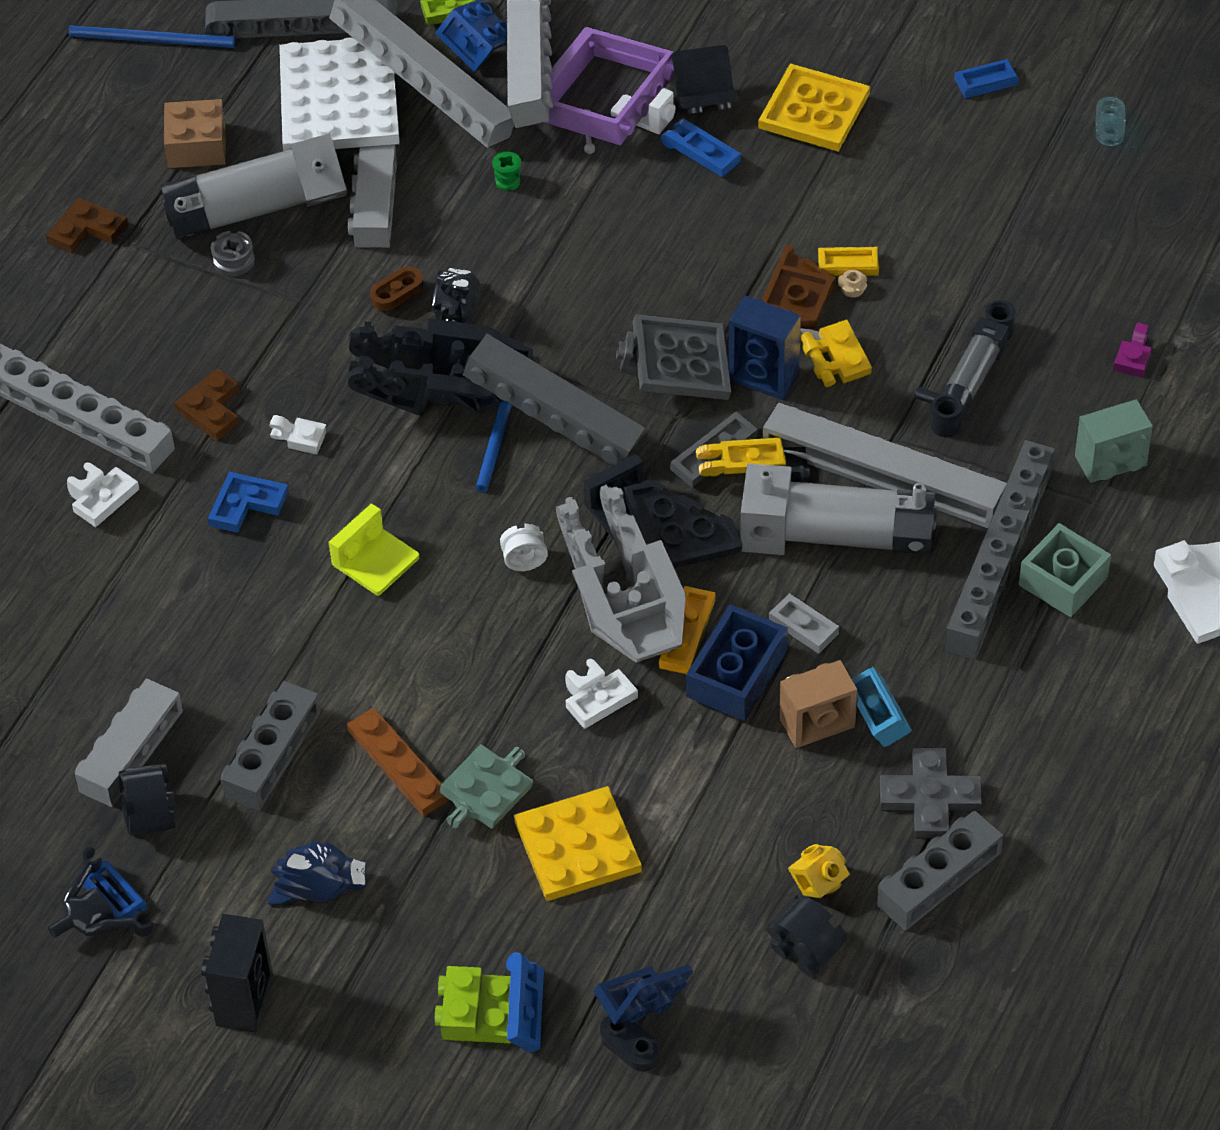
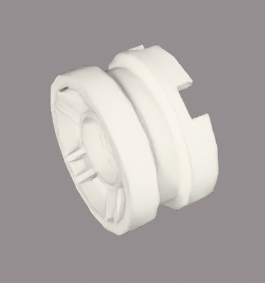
M525 524V528L517 529V526H513L502 534L500 545L505 564L508 568L515 571H527L539 567L545 562L548 552L544 543L543 532L540 531L538 526Z

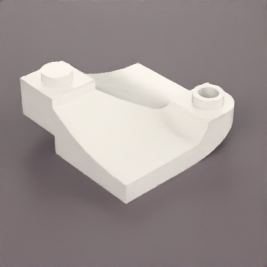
M1184 540L1156 550L1154 567L1168 588V599L1195 642L1199 644L1220 636V542L1187 545Z

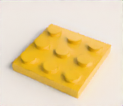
M790 63L758 120V128L839 152L870 94V86Z
M608 786L514 815L515 825L546 902L642 872L641 862Z

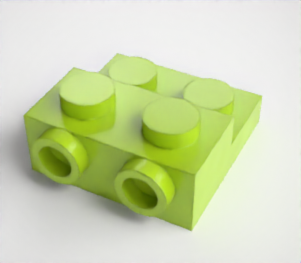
M447 966L446 976L440 975L438 982V996H444L443 1006L436 1005L435 1026L441 1027L442 1040L511 1043L507 1040L511 976L482 975V969L479 967Z

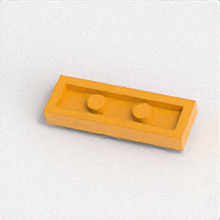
M684 586L683 590L686 597L682 646L661 654L659 668L687 674L696 660L715 603V592Z

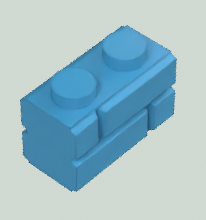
M874 667L852 678L857 688L856 704L873 736L883 747L891 745L912 731L884 678Z

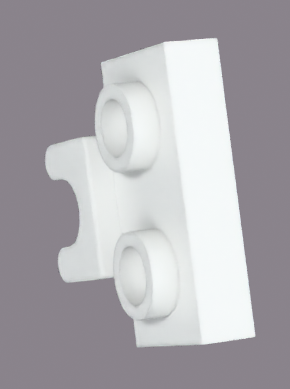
M85 463L84 469L88 471L87 478L78 480L71 476L67 479V488L70 495L76 499L72 504L74 513L97 527L139 490L138 481L117 467L104 476L103 471L93 464Z
M593 659L587 660V666L589 667L587 676H578L574 671L569 670L565 677L567 689L573 695L566 699V708L584 729L638 698V690L619 669L605 677V672Z

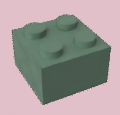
M1137 399L1079 417L1075 457L1090 483L1107 480L1115 475L1136 471L1147 466L1153 426Z
M1058 523L1021 562L1019 586L1069 617H1072L1108 578L1111 554Z

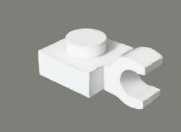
M274 415L269 424L273 428L270 434L271 438L287 440L289 449L315 455L318 454L326 434V424L296 418L295 423L292 424L286 418Z

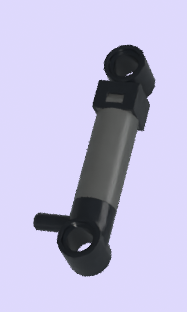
M994 300L986 306L985 318H979L972 331V340L941 394L921 387L916 388L914 397L932 404L930 426L931 430L938 436L952 437L960 431L961 420L995 360L999 361L1007 347V340L1013 336L1016 312L1011 303L1004 300Z

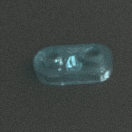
M1104 97L1096 105L1095 135L1098 142L1103 145L1116 146L1122 143L1125 137V104L1116 97Z

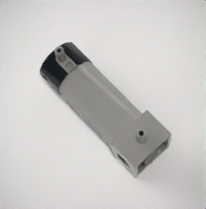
M331 134L290 144L291 149L200 175L195 176L194 174L175 181L162 183L161 188L164 196L162 202L169 226L173 227L176 239L180 240L188 236L202 234L214 228L306 203L308 207L346 196L347 190Z
M747 463L741 507V551L784 555L786 541L930 555L931 542L935 540L936 492H926V486L922 483H916L913 486V490L898 489L894 491L791 482V467Z

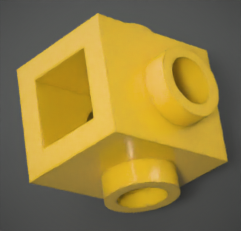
M818 844L806 848L801 853L802 857L788 868L802 894L816 898H822L824 895L838 890L841 887V881L850 875L844 865L845 858L838 849Z

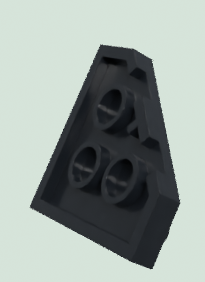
M655 480L624 487L623 494L630 514L634 516L646 545L661 540L674 568L741 552L742 543L733 519L723 514L718 516L704 509L703 504L683 494L678 496L666 490L665 485Z

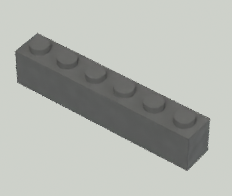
M489 334L485 335L469 357L463 376L470 379L473 383L494 393L501 400L509 402L528 416L534 417L549 426L553 431L561 433L576 442L580 447L586 448L601 457L609 464L615 465L618 461L629 458L645 430V427Z

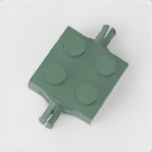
M480 744L441 784L440 793L453 801L457 807L447 817L448 824L450 826L453 824V828H458L462 821L469 816L480 820L493 829L532 787L533 780L515 767L524 759V751L522 749L519 751V747H514L506 758H502Z

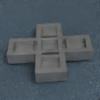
M913 748V775L880 776L881 810H914L915 838L942 837L949 831L948 811H981L980 776H947L946 748Z

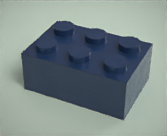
M745 295L729 319L730 381L784 400L799 376L801 315Z
M730 604L686 674V697L745 721L787 652L788 627Z

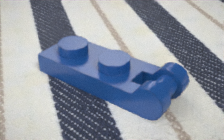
M680 119L674 124L673 130H667L661 135V141L664 146L669 149L675 148L720 177L725 176L741 162V153L685 119Z
M515 952L509 956L506 962V968L511 972L507 1040L531 1053L540 1050L544 970L542 966L535 962L528 963L527 957Z

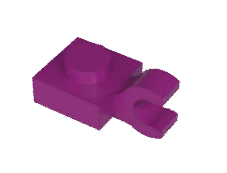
M1137 322L1132 341L1122 340L1114 362V371L1143 378L1152 347L1145 346L1149 325Z

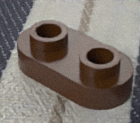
M403 267L374 284L370 289L372 306L379 311H390L420 293L424 287L422 272L415 267Z

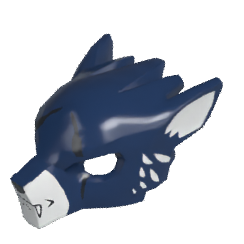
M311 841L310 844L288 850L285 859H278L277 864L279 866H273L271 869V873L279 879L274 882L275 887L268 897L267 903L268 905H281L296 901H307L317 904L328 903L342 895L347 889H363L365 886V862L347 857L329 842L324 845L320 842Z

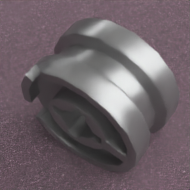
M226 231L216 236L217 240L212 242L211 245L215 269L222 275L233 277L250 271L255 260L250 237L240 231L237 234Z

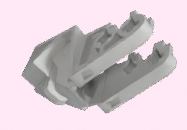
M607 485L602 486L600 499L626 572V579L632 585L627 587L625 591H621L620 585L617 582H611L608 584L607 594L604 593L603 575L605 562L600 556H597L591 542L592 537L589 530L585 531V528H582L576 500L569 497L566 498L565 504L556 506L557 518L575 567L572 570V574L581 593L591 632L636 663L680 648L682 646L686 594L662 541L646 545L634 516L626 513L622 489L617 487L608 488Z

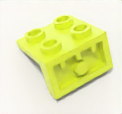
M372 503L329 541L332 565L377 596L381 595L419 560V553L383 529L381 509Z

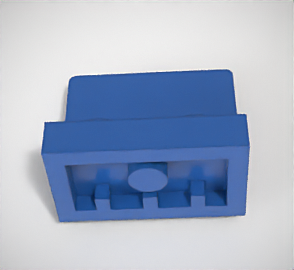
M480 0L454 8L435 32L474 72L481 69L495 49L507 45V23L500 20L493 13L492 8Z

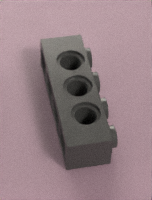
M286 681L282 682L277 691L271 693L267 702V708L262 716L258 715L254 720L252 732L246 740H242L239 744L235 759L231 765H227L223 769L220 781L223 785L225 798L255 810H261L321 713L318 693Z
M975 810L965 818H958L947 833L942 837L937 836L933 838L927 845L926 850L918 856H911L904 863L901 870L893 876H886L880 882L877 906L907 931L1001 854L1003 834ZM933 867H940V868H943V869H939V870H938V869H934ZM915 886L918 887V889H911L909 887Z

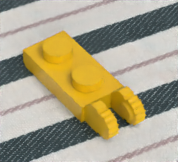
M781 438L721 441L719 444L702 445L696 449V456L701 460H711L721 456V460L700 464L699 472L701 476H718L723 472L724 474L746 473L747 463L786 467Z

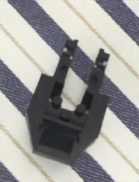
M428 318L426 329L395 325L391 332L378 337L374 331V326H371V322L365 321L363 327H357L349 334V351L354 356L359 357V360H350L348 386L355 392L415 415L421 416L426 404L451 406L456 401L472 413L477 414L504 402L494 393L463 376L469 357L485 335L489 334L532 361L533 349L489 326ZM373 363L387 369L377 371V368L373 367Z

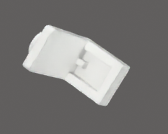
M663 88L649 104L647 115L642 117L636 126L660 134L674 117L676 107L673 105V92ZM623 95L611 109V116L617 117L631 99V96Z

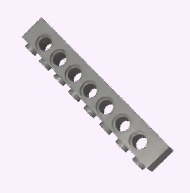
M0 343V396L151 473H154L174 451L172 431L164 423H157L145 417L140 411L131 410L121 405L116 399L107 398L97 393L92 387L84 386L72 380L68 375L60 374L48 368L44 363L36 362L26 357L19 350H12Z

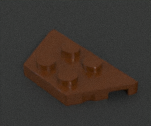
M786 244L762 297V301L801 315L800 328H816L834 287V277L827 271L819 269L816 263L809 258L803 260L794 253V247Z

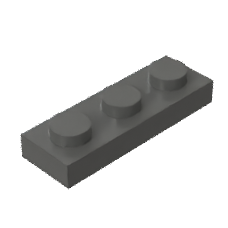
M734 412L671 462L670 470L693 488L707 477L701 476L699 472L700 464L721 460V456L711 460L698 459L696 449L699 446L719 444L721 441L755 439L758 429L739 413Z

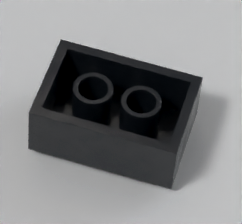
M222 913L219 926H214L210 938L212 950L210 956L205 955L201 968V975L206 977L205 993L210 996L209 1011L213 1012L215 1023L218 1027L257 1032L273 976L264 923L261 919Z

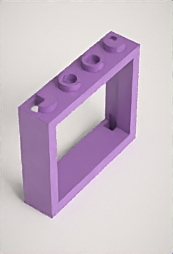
M585 27L553 66L552 73H549L553 88L549 91L553 108L549 109V121L544 123L621 145L627 136L632 134L641 118L647 115L649 104L663 88H666L670 81L674 80L672 54L674 52ZM594 56L651 72L615 119L558 102Z

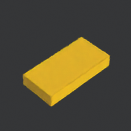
M878 247L818 248L819 269L827 271L833 277L843 276L844 272L849 270H857L865 276L879 275Z

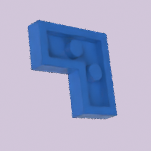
M229 472L208 516L209 526L238 533L249 509L278 516L289 493L288 484Z

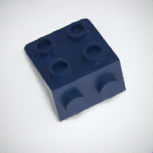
M685 965L657 975L651 966L599 983L593 992L614 1025L627 1020L633 1023L648 1013L655 1011L656 1014H660L668 1010L674 1002L672 1000L676 994L687 986L688 983L686 981L693 973L690 965Z

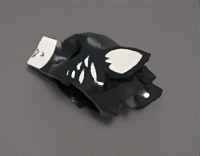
M449 268L448 271H437L438 276L432 298V309L435 313V318L470 324L482 300V287L479 279L475 274L467 270Z

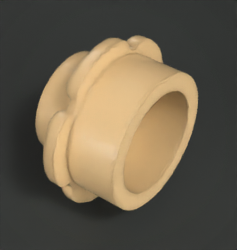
M857 270L846 271L838 279L841 292L848 297L862 295L867 287V277Z

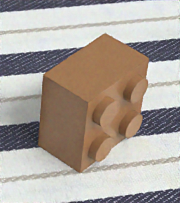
M222 99L164 103V147L168 168L226 165L225 117Z
M841 660L830 664H822L816 669L802 674H793L780 681V721L795 748L855 727L857 688Z

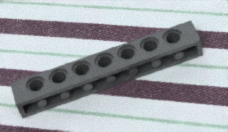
M1027 440L1024 441L947 626L945 651L976 660L1051 476L1055 448Z

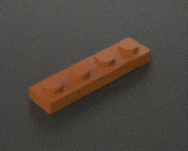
M374 707L347 723L348 732L423 817L450 800L440 793V781Z

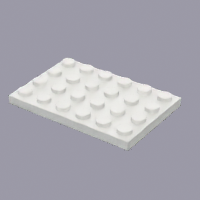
M354 38L333 41L318 40L308 43L291 42L280 45L283 151L291 149L290 144L329 133L331 134L335 149L399 144L395 75L391 68Z

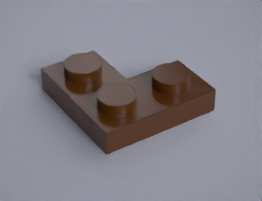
M78 197L46 235L47 243L70 253H73L88 234L113 244L128 226V220L126 216Z
M217 368L174 402L175 411L218 441L239 424L238 416L223 406L225 402L240 391L239 383Z

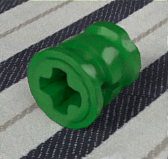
M501 152L492 160L496 186L500 190H515L521 183L519 177L521 159L517 154Z

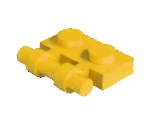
M848 320L820 328L819 337L821 340L814 339L810 331L800 336L804 344L802 347L807 357L811 358L815 366L814 372L818 379H822L825 387H830L836 383L833 376L839 374L843 383L871 374L872 366ZM827 352L832 362L826 361L822 354Z

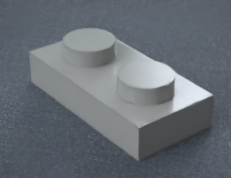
M790 593L769 612V620L788 627V634L818 654L839 634L838 625Z

